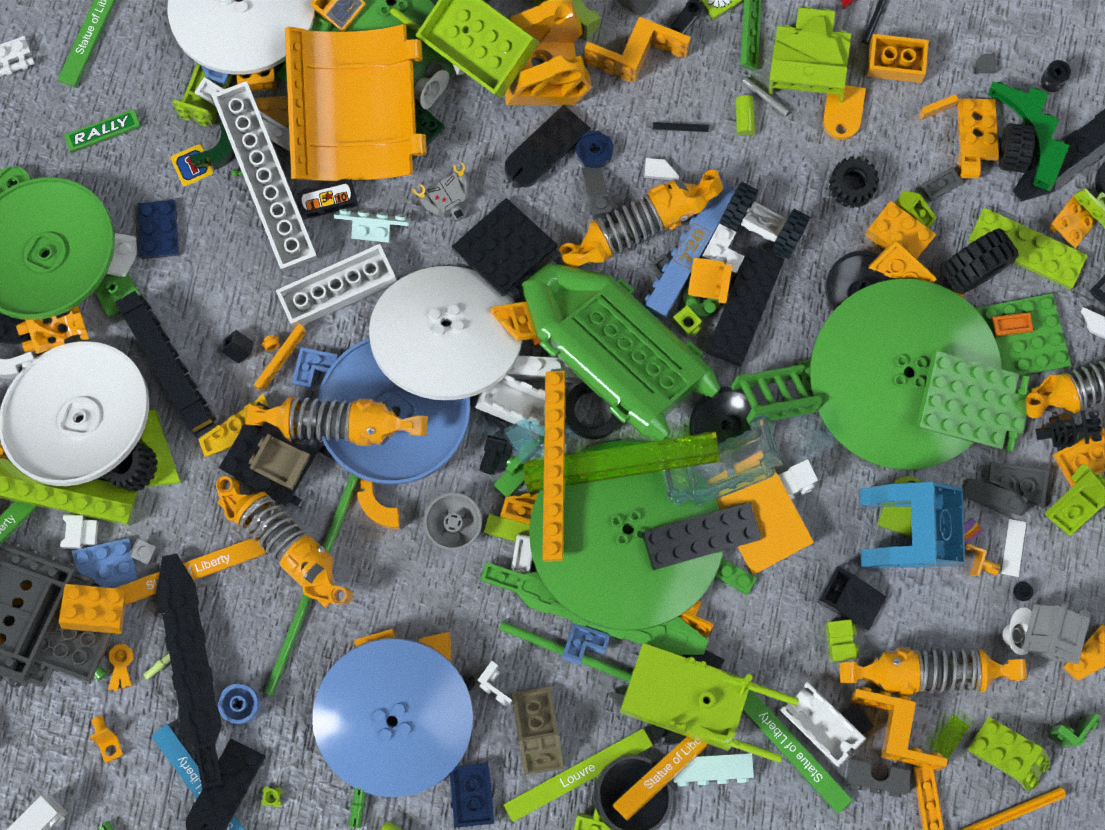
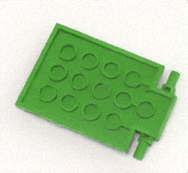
M933 351L916 427L997 449H1003L1006 432H1008L1006 451L1014 452L1016 439H1019V435H1023L1027 418L1026 397L1029 394L1028 385L1030 377L1022 376L1020 388L1015 393L1019 374Z

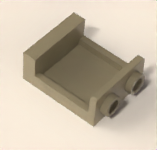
M267 434L266 437L262 436L258 447H260L258 453H254L249 461V464H251L250 469L293 490L311 457L310 454L270 434Z

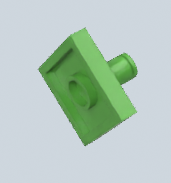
M128 273L125 277L115 275L105 277L94 291L110 319L121 313L115 303L116 301L133 291L140 295Z

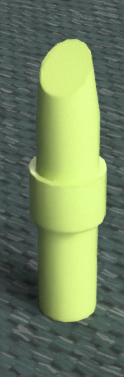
M167 654L161 660L159 659L154 663V666L143 674L145 678L149 680L157 672L164 669L171 662L170 655Z

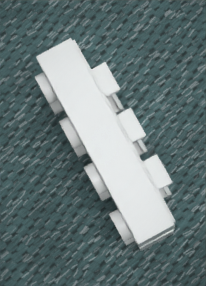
M506 375L492 388L480 394L475 408L545 437L544 390L535 389L532 385L514 380L515 378Z
M806 682L796 698H799L797 706L788 703L780 709L838 768L850 757L847 753L852 748L856 751L867 740L808 682Z

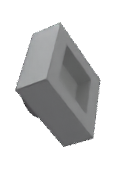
M136 539L129 557L148 565L156 547Z

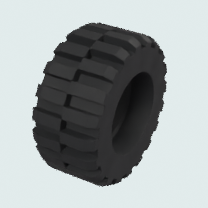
M998 228L981 236L953 255L942 266V273L956 293L964 294L994 277L1014 262L1019 256L1018 250L1006 232Z

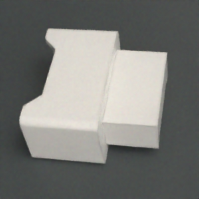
M63 515V520L66 522L65 539L60 543L61 548L82 549L84 545H97L99 521L87 520V517L83 515Z

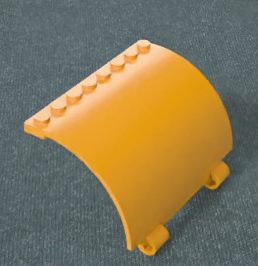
M406 24L354 32H323L286 27L285 47L291 179L314 181L352 179V181L413 175L412 156L427 154L426 135L416 134L413 62L422 61L421 40H407Z

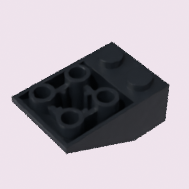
M837 566L830 575L816 603L869 631L887 596L856 575Z

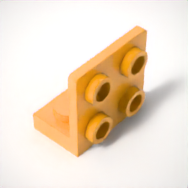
M694 257L688 295L718 299V302L726 303L732 263Z

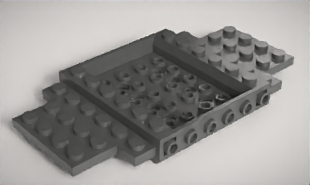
M3 542L0 546V634L6 635V641L0 644V682L3 679L15 688H20V686L27 688L30 683L45 689L53 671L91 684L113 633L61 629L59 617L65 584L93 586L95 580L81 575L76 565L71 562H59L56 557L47 555V557L42 556L40 552L34 549H29V551L22 549L21 545L14 542L11 544ZM29 580L32 582V587L29 590L21 589V584L24 581ZM17 598H21L24 601L23 606L20 608H14L12 605L13 601ZM13 616L15 623L12 626L4 625L6 617Z

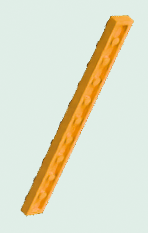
M548 371L545 376L542 559L544 562L564 561L565 371Z

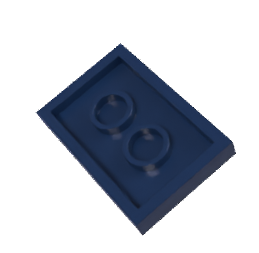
M176 201L137 203L141 259L179 256Z
M489 763L456 766L450 772L454 828L495 824Z

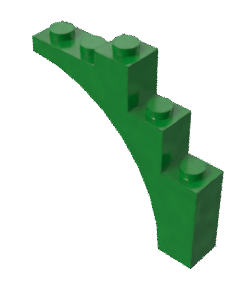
M993 81L988 96L1001 101L1011 108L1023 120L1025 125L1033 126L1037 155V169L1033 185L1051 191L1069 145L1065 144L1062 140L1052 139L1059 119L1051 114L1041 113L1049 93L1040 88L1032 87L1029 93H1025L1022 89H1014L1002 82Z

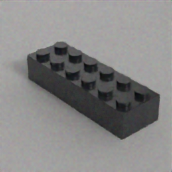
M749 245L709 343L707 354L742 367L785 259Z

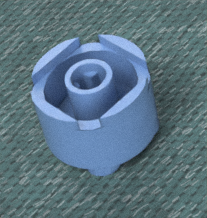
M233 684L222 691L218 701V710L226 721L237 725H245L255 720L261 712V699L253 688L244 684ZM238 700L244 702L242 708L236 707Z

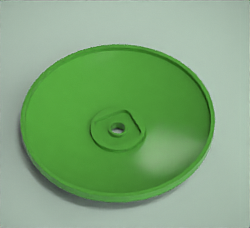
M43 177L21 182L0 194V313L24 320L51 318L78 306L97 289L106 276L113 259L115 231L106 207L92 191L68 179ZM46 250H50V254L47 257L43 258V252Z

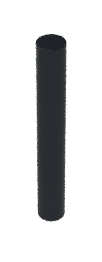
M887 0L878 1L862 43L869 44Z
M653 122V130L708 132L709 125Z

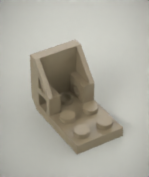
M551 687L512 693L525 775L564 769Z

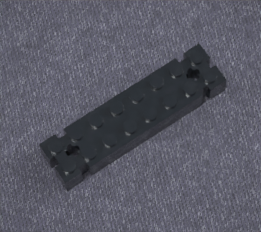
M133 291L116 301L118 309L124 316L189 431L198 438L216 427L214 421L217 420L214 413L208 406L205 407L207 401L199 390H195L198 388L197 384L189 374H186L189 371L180 358L177 359L180 355L171 342H168L170 338L160 326L161 323L151 310L152 307L142 294L138 295L136 291Z

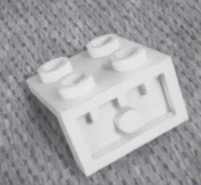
M115 233V249L107 274L126 276L137 256L136 236Z
M491 661L478 679L479 687L488 694L491 692L496 694L495 699L504 706L507 703L512 705L513 701L489 684V681L494 682L500 673L498 671L499 666Z

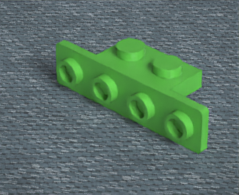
M540 435L535 441L525 442L519 449L521 452L516 457L513 455L507 461L506 472L494 483V487L505 497H509L541 463L529 461V457L544 444V436Z

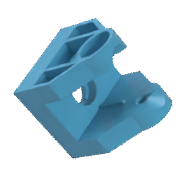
M938 482L886 484L859 489L860 506L911 507L912 546L862 549L861 567L924 568L965 566L962 487Z

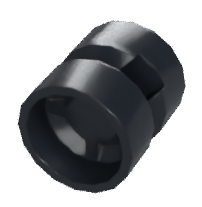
M1062 60L1052 61L1041 76L1040 82L1042 87L1049 92H1057L1062 89L1071 75L1070 66Z

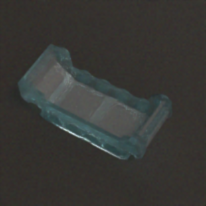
M765 414L759 415L750 422L752 430L745 431L742 435L728 438L720 444L711 445L709 448L694 452L688 457H683L675 451L668 452L666 455L659 457L668 498L676 505H684V502L688 500H695V505H703L773 477L775 474L774 468L776 465L781 466L783 462L781 455L778 453L772 430V421Z

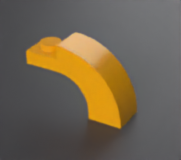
M360 479L361 489H365V491L357 492V496L366 515L379 526L400 530L398 508H387L380 505L375 499L374 483Z

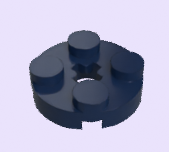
M589 131L583 134L576 145V154L579 161L584 167L600 168L608 164L613 155V143L610 137L602 134L600 131ZM592 146L600 148V150H598L597 153H593L590 151L592 150Z

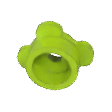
M265 787L263 789L262 805L279 807L281 805L280 795L283 793L282 789Z

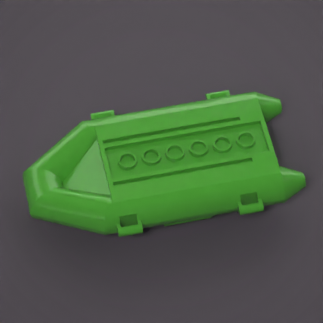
M548 263L523 282L522 291L528 304L537 337L541 340L539 345L553 358L558 356L584 383L611 406L609 410L622 423L627 421L641 435L664 441L671 434L665 418L693 392L713 398L721 390L714 370L701 359L704 353L691 341L685 344L632 296L635 290L622 278L616 281L608 274Z

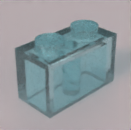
M526 418L504 429L521 465L544 453L542 450L544 445L541 439H537L533 433L536 431L533 423L527 421Z

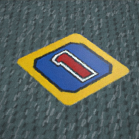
M200 144L172 155L170 158L183 186L213 174L210 164L206 168L198 169L194 168L191 163L190 155L204 152Z

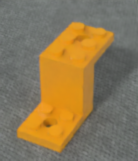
M639 17L622 55L587 41L584 50V62L591 68L597 67L609 75L615 74L620 76L624 81L635 82L651 45H654L659 50L670 51L674 56L686 58L689 52L691 37Z
M860 687L851 694L850 702L852 703L858 702L861 705L889 711L881 758L938 771L947 766L948 759L943 758V754L936 752L925 754L922 753V749L912 747L908 750L916 702L911 701L910 697H891V693L880 691L878 694L871 692L872 689Z

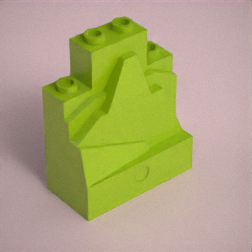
M798 7L796 28L789 25L777 26L769 79V95H772L773 88L840 95L839 103L843 102L851 33L845 31L833 32L835 11L826 8L818 10L811 7Z

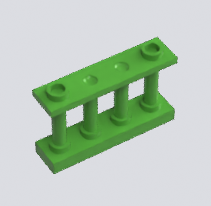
M791 365L786 368L740 374L736 377L731 388L732 390L743 389L752 409L746 418L749 425L816 413L822 400L820 396H808L799 378L805 368L804 365ZM792 380L801 399H792L783 381ZM776 383L785 402H775L767 384ZM759 386L768 405H759L750 387Z

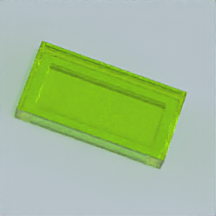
M952 715L931 748L949 759L970 726L957 716Z

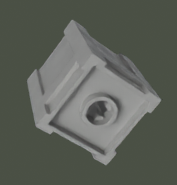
M1040 602V605L1034 604L1022 650L1053 662L1079 664L1090 618L1086 617L1082 611L1075 613L1068 610L1067 605L1062 603L1059 606H1048V604Z

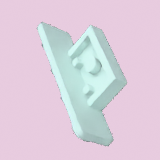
M339 209L334 214L335 219L352 220L351 239L389 243L391 224L409 226L411 223V218H406L407 216L402 214L388 216L387 213L379 212L376 215L369 214V211L363 210L358 211V213L351 212L350 209Z

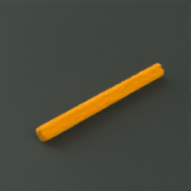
M1059 787L960 830H990L1066 797V792L1063 787Z

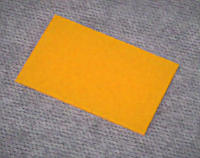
M765 450L706 482L720 510L751 503L762 540L738 546L752 575L814 543Z

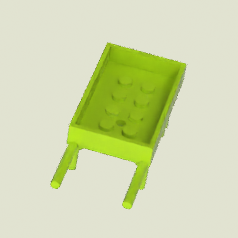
M438 0L421 27L395 7L390 10V14L416 32V37L500 98L504 96L540 43V41L483 0Z
M645 643L641 645L619 713L727 751L731 747H735L778 763L781 762L782 755L734 739L749 690L797 706L799 698L751 682L753 679L751 674H747L743 678L708 666L704 661L698 662L692 657L685 658ZM703 699H708L709 704H705L703 702Z

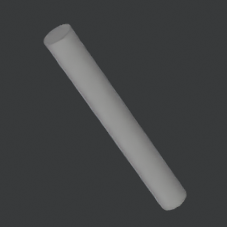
M744 78L742 83L784 116L789 113L790 110L749 78Z

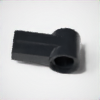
M699 0L687 1L685 8L670 27L677 32L685 34L695 20L700 18L702 11L701 2ZM695 7L698 11L691 12L689 8Z
M488 435L479 471L489 475H496L500 458L503 456L506 448V439Z

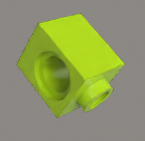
M688 305L672 319V323L686 338L690 335L694 337L701 331L702 321ZM691 320L693 326L687 327L683 321Z

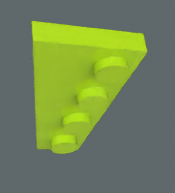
M155 409L149 410L145 429L138 441L152 448L157 456L155 459L158 460L156 465L157 472L154 473L155 477L153 480H150L148 486L145 485V488L181 484L162 424Z

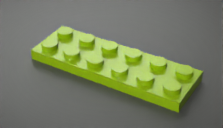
M985 207L982 209L967 242L972 243L988 232L1000 228L1006 232L1018 250L1019 256L1012 263L1068 289L1074 287L1088 256L1087 254Z

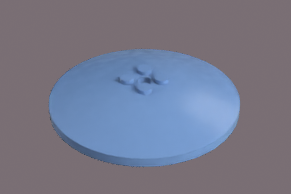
M369 338L350 347L332 364L322 381L318 393V399L321 403L325 399H328L331 403L335 399L339 403L344 400L350 403L352 400H358L359 398L373 399L377 403L387 402L391 409L399 408L401 413L398 417L402 419L410 418L411 415L428 416L427 436L409 435V432L402 430L395 433L384 445L357 446L355 443H347L345 439L337 442L335 438H331L328 442L326 436L323 435L322 440L327 450L345 470L360 479L376 484H408L435 473L457 452L465 438L470 422V397L457 400H434L414 395L393 383L382 372L374 359ZM318 402L316 404V411L319 408Z
M405 638L372 640L344 654L333 664L323 678L317 691L313 708L315 739L329 767L342 780L357 789L359 787V790L362 788L365 793L382 797H403L417 794L442 781L453 771L463 757L473 726V709L470 693L457 668L434 648ZM389 716H395L398 719V723L395 726H390L387 723Z

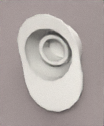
M441 70L431 78L423 77L418 80L414 88V98L420 101L423 109L430 108L447 88L449 73L446 70Z
M1026 607L1019 608L1014 612L1010 624L1004 628L1002 634L1007 648H1011L1018 655L1028 653L1022 650L1032 611Z

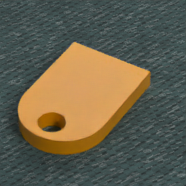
M845 85L842 103H839L840 95L827 94L823 127L829 136L837 140H847L858 132L861 125L866 88ZM842 126L846 132L839 134L836 131V127Z

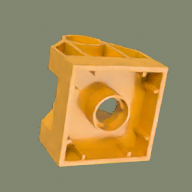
M547 0L539 6L511 16L509 20L540 41V43L506 91V105L575 106L592 86L590 74L584 66L582 56L576 57L574 42L582 35V27L573 1ZM537 57L543 60L544 63L533 67L531 60Z

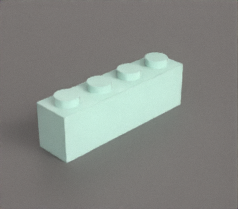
M752 753L696 757L672 779L673 783H677L678 787L689 786V782L697 781V785H709V781L717 780V784H729V779H737V783L749 782V778H754Z

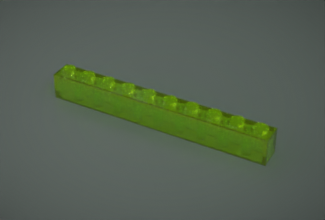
M705 432L693 436L685 435L680 438H667L664 441H647L636 445L628 444L623 447H609L604 450H590L585 453L568 454L565 456V486L721 462L716 432ZM533 459L523 462L524 481L528 491L544 490V459Z

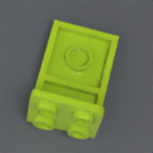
M197 63L183 99L181 101L174 99L172 104L181 119L186 121L191 119L205 127L207 125L214 126L218 116L217 108L194 93L203 78H206L200 64ZM234 74L230 75L226 86L219 84L216 85L220 86L224 90L229 88Z
M1090 470L1044 514L1071 536L1099 509L1105 506V478L1100 473L1096 475Z
M989 716L967 749L973 755L1016 780L1028 792L1038 786L1039 777L1050 766V758L1044 748Z

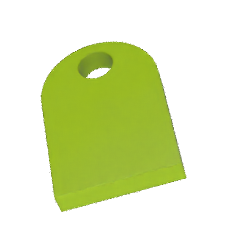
M905 476L899 478L893 484L918 483L922 481L915 477ZM883 507L877 525L912 538L911 507Z

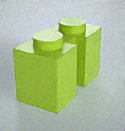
M851 620L827 622L825 627L830 662L856 660V655H859V647L853 641V636H856L855 624H852Z

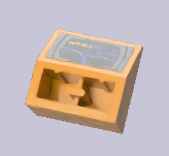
M313 0L310 6L333 26L344 32L366 6V3L363 0Z

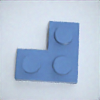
M300 347L292 385L311 389L315 371L327 373L332 364L338 359V355Z
M573 623L562 660L581 665L585 649L605 654L610 635Z

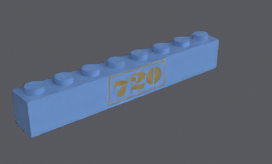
M723 182L724 188L722 192L709 200L697 216L693 215L689 222L690 229L688 231L685 230L680 238L682 243L679 247L675 246L671 253L673 257L671 262L667 261L662 269L664 274L661 278L657 277L653 284L655 288L653 293H648L643 302L646 304L645 307L654 316L664 321L691 275L693 258H701L736 190Z

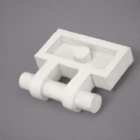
M25 36L0 44V66L3 65V68H0V77L12 75L13 72L20 69L26 70L29 68L28 66L35 64L32 57L25 58L32 55ZM19 60V62L10 65L11 62Z

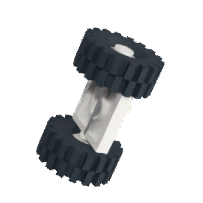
M740 182L724 211L720 224L735 232L742 225L749 231L762 235L765 239L775 242L772 251L789 259L811 217L794 208L787 219L754 202L759 190L744 182Z

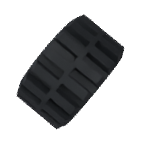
M1007 124L1002 134L999 149V166L1001 170L1021 173L1027 171L1032 160L1035 144L1033 126Z
M850 156L848 160L844 158L841 163L839 162L836 165L829 180V190L832 191L831 195L833 198L837 197V203L841 201L843 202L842 206L846 207L848 204L850 208H854L855 205L861 207L863 203L867 204L872 199L878 187L879 177H877L878 171L873 170L875 167L873 163L871 165L868 164L869 160L865 159L863 161L861 160L862 157L858 156L857 159H854V156ZM856 175L861 178L864 187L857 190L851 189L845 184L844 177Z
M138 442L131 453L119 465L105 474L107 475V480L111 484L129 491L143 490L145 485L148 486L150 480L154 479V473L157 472L156 465L158 460L155 459L157 457L156 453L153 452L152 448Z

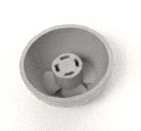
M446 493L437 497L430 503L424 515V529L428 538L436 546L445 550L456 551L468 547L476 540L481 530L482 517L480 510L472 499L463 494Z

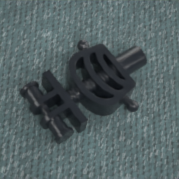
M1096 410L1090 411L1088 413L1090 419H1086L1085 411H1080L1082 424L1076 425L1070 414L1063 413L1058 415V412L1054 411L1052 413L1053 417L1049 418L1050 427L1035 429L1037 440L1052 438L1053 447H1057L1058 451L1063 450V447L1073 446L1076 443L1078 432H1083L1085 444H1089L1088 435H1092L1091 438L1094 442L1101 441L1102 436L1100 433L1102 432V427L1099 426L1101 425V420L1098 418L1099 412Z

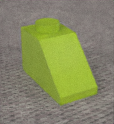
M904 190L895 201L897 206L928 229L937 219L921 194Z

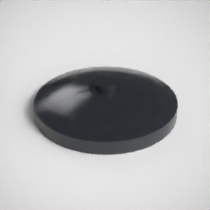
M854 251L844 255L834 263L828 272L825 282L826 298L833 311L857 291L878 282L895 279L869 268V265L879 254L870 251Z
M720 387L721 390L715 397L712 398L704 395L696 403L690 416L689 431L694 446L704 457L721 464H734L746 460L757 451L765 436L766 422L749 425L746 418L752 408L742 389L732 390L731 387Z
M627 755L613 760L600 772L594 787V802L601 820L611 830H657L668 818L673 798L670 782L628 821L613 807V804L656 765L654 761L643 756Z

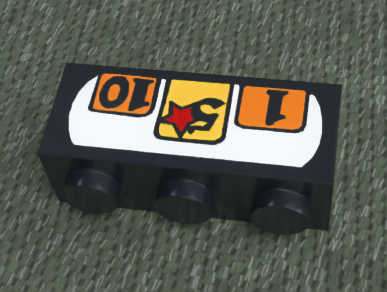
M342 179L331 185L322 184L319 188L315 189L306 188L297 193L304 220L339 211V209L359 206L352 179Z

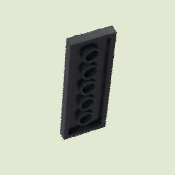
M750 502L642 532L653 571L762 540Z

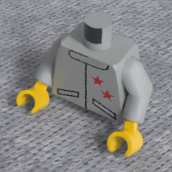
M461 161L462 167L459 170L453 164V169L458 173L457 175L454 173L427 189L423 185L418 184L421 188L419 193L412 188L413 194L419 196V200L426 210L436 215H442L444 218L452 214L456 221H460L466 216L462 208L467 205L466 200L469 198L470 184L466 173L463 172L465 165Z

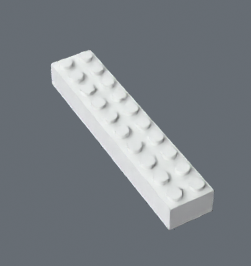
M247 81L212 94L282 272H286L318 259Z

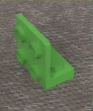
M1097 712L1086 714L1075 730L1068 725L1052 726L1047 733L1066 748L1081 746L1087 739V736H1085L1089 730L1092 731L1098 725L1099 721L1097 719L1100 715Z

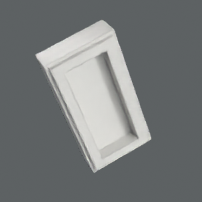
M517 534L511 570L527 574L531 571L533 560L528 535Z

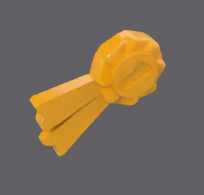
M117 644L109 652V661L114 666V671L108 690L114 689L118 692L120 679L122 689H125L127 686L132 687L127 667L133 661V650L126 644Z

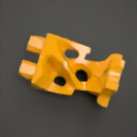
M79 306L71 309L69 314L59 318H56V316L51 317L52 321L48 324H44L42 322L43 319L25 320V322L16 325L19 335L30 333L31 340L22 342L24 352L36 351V354L48 351L64 345V340L73 335H80L82 340L89 339ZM64 324L67 330L65 332L58 331V325ZM52 336L56 338L54 343L48 342V338Z

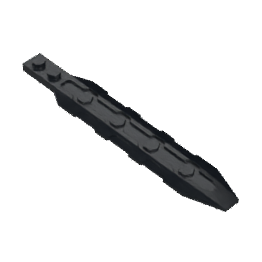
M1105 109L1095 115L1094 119L1082 128L1068 135L1064 140L1065 144L1069 145V148L1051 191L1033 185L1037 169V159L1031 162L1029 168L1012 191L1021 202L1055 192L1069 182L1075 174L1100 159V156L1105 153Z
M178 554L162 556L156 593L159 610L164 622L166 648L169 652L172 666L173 687L176 690L180 710V726L182 735L195 749L202 789L223 785L216 750L222 722L215 700L212 684L214 681L211 667H209L205 646L207 642L198 609V594L196 584Z

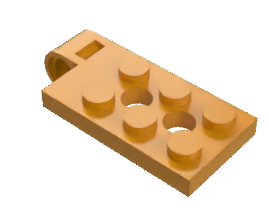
M958 98V175L960 178L979 179L981 171L980 160L997 161L999 158L995 99ZM978 114L982 119L975 120L972 115ZM978 130L983 136H975L973 131Z

